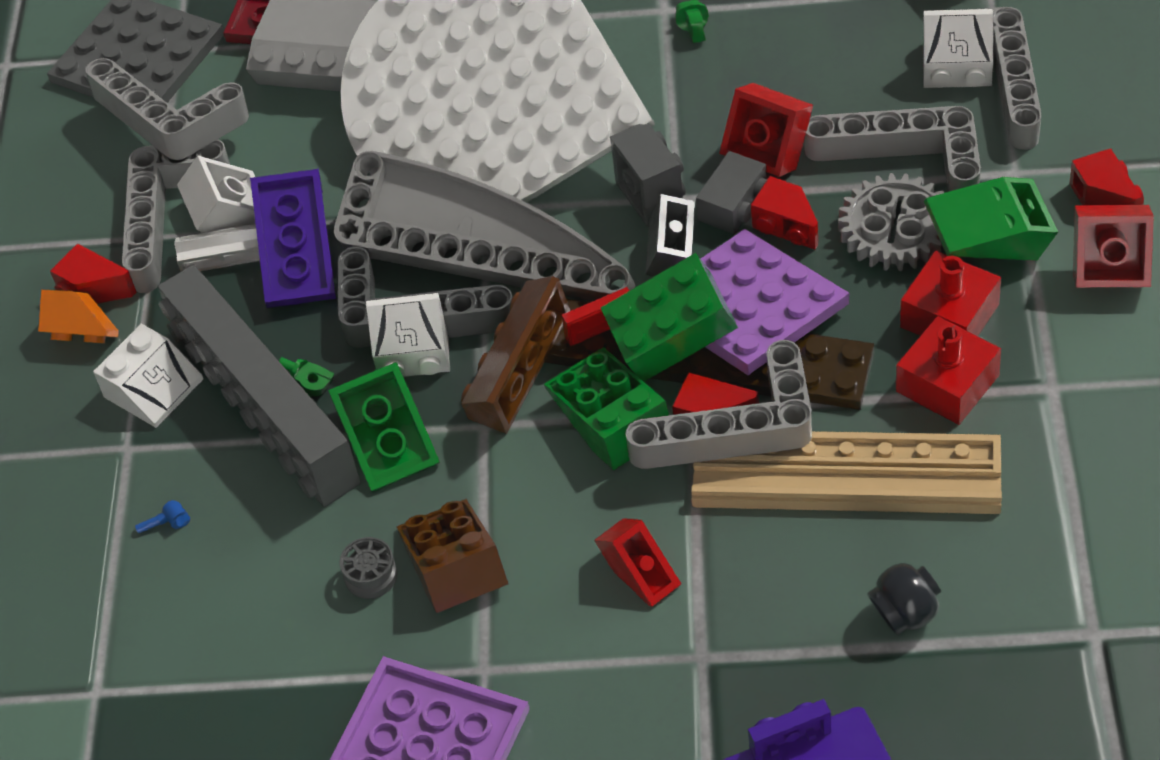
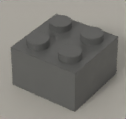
M647 123L645 125L637 124L610 136L615 182L646 226L649 227V218L660 195L664 194L683 198L686 195V190L681 180V172L684 171V167L677 153L670 152L660 131L655 132L651 125Z

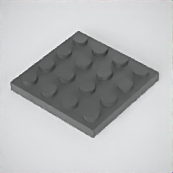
M110 0L47 72L49 81L53 84L93 97L85 68L91 61L107 58L114 61L168 103L224 35L223 25L150 0Z

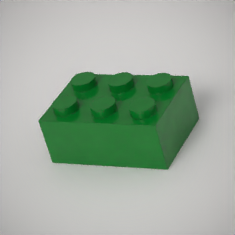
M697 253L601 307L626 364L642 381H646L738 328L711 272Z

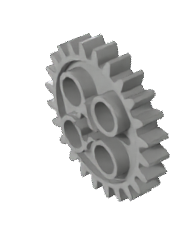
M890 173L888 181H883L877 175L873 185L864 180L862 181V190L853 187L851 189L852 197H844V207L839 208L838 231L841 232V242L847 243V251L849 253L857 251L858 261L869 257L870 267H873L880 261L883 262L884 270H887L891 263L896 264L899 271H902L904 263H909L915 269L917 268L918 259L927 263L930 259V253L933 254L935 250L941 252V246L943 245L926 209L924 200L928 197L942 194L944 191L934 193V183L922 186V177H918L914 182H909L908 174H904L901 180H896L894 174ZM903 200L901 203V214H899L897 219L895 240L893 243H889L891 229L895 223L897 202Z

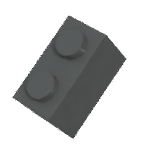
M729 151L696 197L698 221L735 234L741 224L747 223L752 215L751 204L767 181L766 164Z
M664 194L660 195L649 218L645 275L656 276L692 255L695 201Z

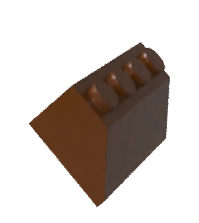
M550 276L526 281L521 292H517L513 296L510 304V313L505 322H501L496 328L492 347L488 353L482 355L472 384L469 383L462 393L461 405L469 420L502 433H508L563 327L561 315L570 311L559 278Z

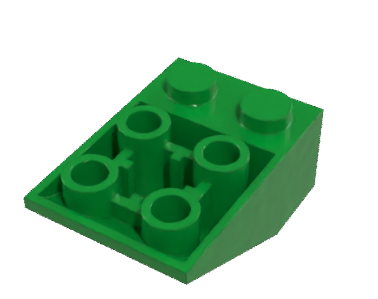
M1000 177L928 197L924 200L926 209L947 256L1038 261L1058 234V230L1034 180L1030 178Z
M604 347L544 383L545 389L591 450L612 470L617 469L630 460L627 449L626 429L631 423L640 419L669 416L666 401Z

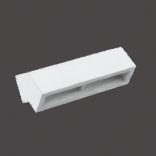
M256 224L177 237L174 242L177 263L181 272L193 264L199 271L260 261Z

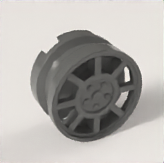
M363 537L352 541L342 551L339 565L346 587L353 595L364 599L377 598L386 594L394 586L398 572L392 550L385 541L375 537ZM354 549L355 552H353L349 557H347L348 553Z

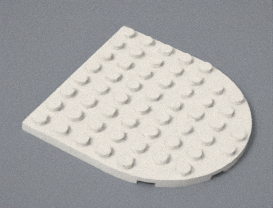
M378 0L360 23L348 49L342 72L341 109L348 138L357 156L365 151H376L427 163L485 183L524 202L536 198L612 151L610 136L637 124L645 125L649 123L651 126L655 124L581 0ZM378 167L372 168L369 173L371 175L375 174Z

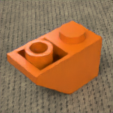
M41 289L38 332H50V340L72 341V334L84 335V342L105 343L106 337H118L119 330L88 293Z

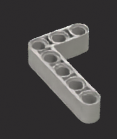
M1013 7L984 8L993 9V57L1008 140L1017 149H1032L1039 143L1041 108L1023 16L1018 9Z
M96 59L91 61L85 68L94 99L170 159H184L243 125L249 118L243 89L237 83L230 82L219 85L176 110L110 59Z
M963 106L828 114L810 117L804 140V152L811 160L832 161L943 153L948 192L980 183L981 166L974 116L968 108Z
M217 139L194 154L179 160L168 158L153 145L139 147L130 154L122 264L129 271L137 292H151L158 287L161 281L166 189L178 188L177 184L197 155L230 164L224 143L221 140Z
M778 340L773 342L767 349V372L772 402L640 419L631 423L626 429L630 462L635 467L649 469L805 447L812 439V411L799 347L792 341Z

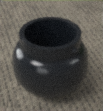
M900 563L887 568L878 577L877 586L867 593L879 614L898 636L906 629H920L935 618L939 609V602L936 596L941 593V589L924 566L916 570L910 564Z

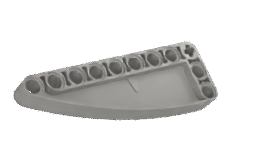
M376 151L362 152L353 162L334 225L335 237L345 249L361 247L368 252L371 259L523 287L526 281L545 278L543 277L545 270L550 267H557L556 272L552 276L559 278L565 296L591 301L600 299L625 287H628L629 290L636 287L628 270L593 242L540 209L492 186L434 165ZM378 167L375 174L367 176L372 168ZM369 199L365 206L357 208L362 200ZM392 236L387 245L380 246L384 238ZM424 242L421 250L412 252L416 244ZM457 248L454 256L444 258L447 251ZM490 255L486 263L477 265V261L481 256ZM524 261L522 267L518 270L510 271V267L514 262ZM581 274H591L586 282L576 283L577 278ZM618 279L625 280L624 285L620 289H610L614 281Z

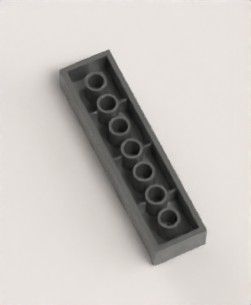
M194 264L158 285L162 301L158 303L166 318L171 321L167 324V328L176 342L183 341L186 344L185 349L195 364L201 362L204 365V373L213 385L220 384L222 394L231 407L237 405L241 409L240 414L246 425L251 430L255 427L259 430V437L269 452L275 450L280 455L278 459L289 475L293 473L299 478L298 483L309 499L315 497L325 507L361 484L349 442Z

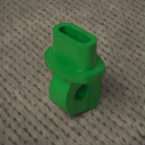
M699 0L679 3L676 6L675 13L677 25L682 30L689 32L693 43L706 41L703 29L709 17L706 5L700 3Z
M283 357L279 360L282 366L310 397L321 396L333 381L334 373L319 365L310 363L308 360L297 359L296 362H293ZM311 379H312V380H315L316 382H315V383H311V382H309L308 380H311Z

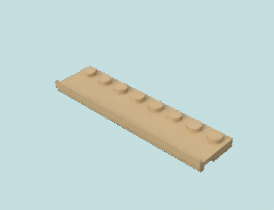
M812 432V439L809 444L799 449L702 461L693 464L694 474L691 492L692 506L696 508L970 514L1001 513V435Z

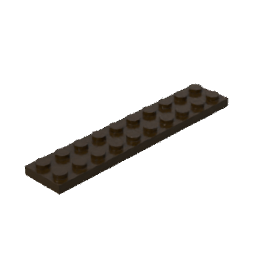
M566 299L570 311L590 303ZM562 327L545 360V363L572 367L604 347L631 370L623 358L611 329L570 346L565 338L564 328ZM806 334L797 340L795 344L800 349L810 402L861 410L874 356V343ZM706 347L651 377V379L684 383L688 373H693L759 392V395L771 396L767 362L747 375Z

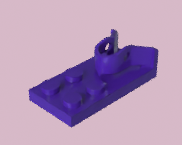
M319 169L250 178L266 308L336 299Z

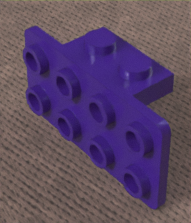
M824 699L814 703H802L789 713L776 718L768 717L758 721L754 727L748 729L749 749L723 759L892 760L864 708L854 707L831 716V711Z

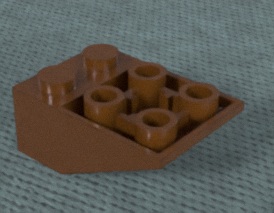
M467 499L448 502L439 510L426 515H415L404 524L396 526L425 593L436 613L509 584L497 547Z

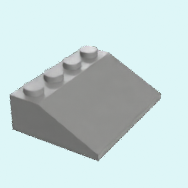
M270 0L252 38L246 70L254 81L260 85L341 91L342 72L351 41L360 23L377 1Z

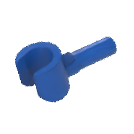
M171 500L163 506L162 513L135 525L138 533H142L160 524L163 525L169 522L174 529H179L190 522V516L179 502Z

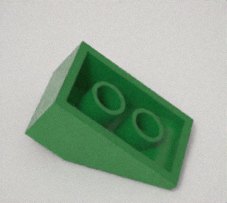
M397 362L328 390L371 492L440 463Z

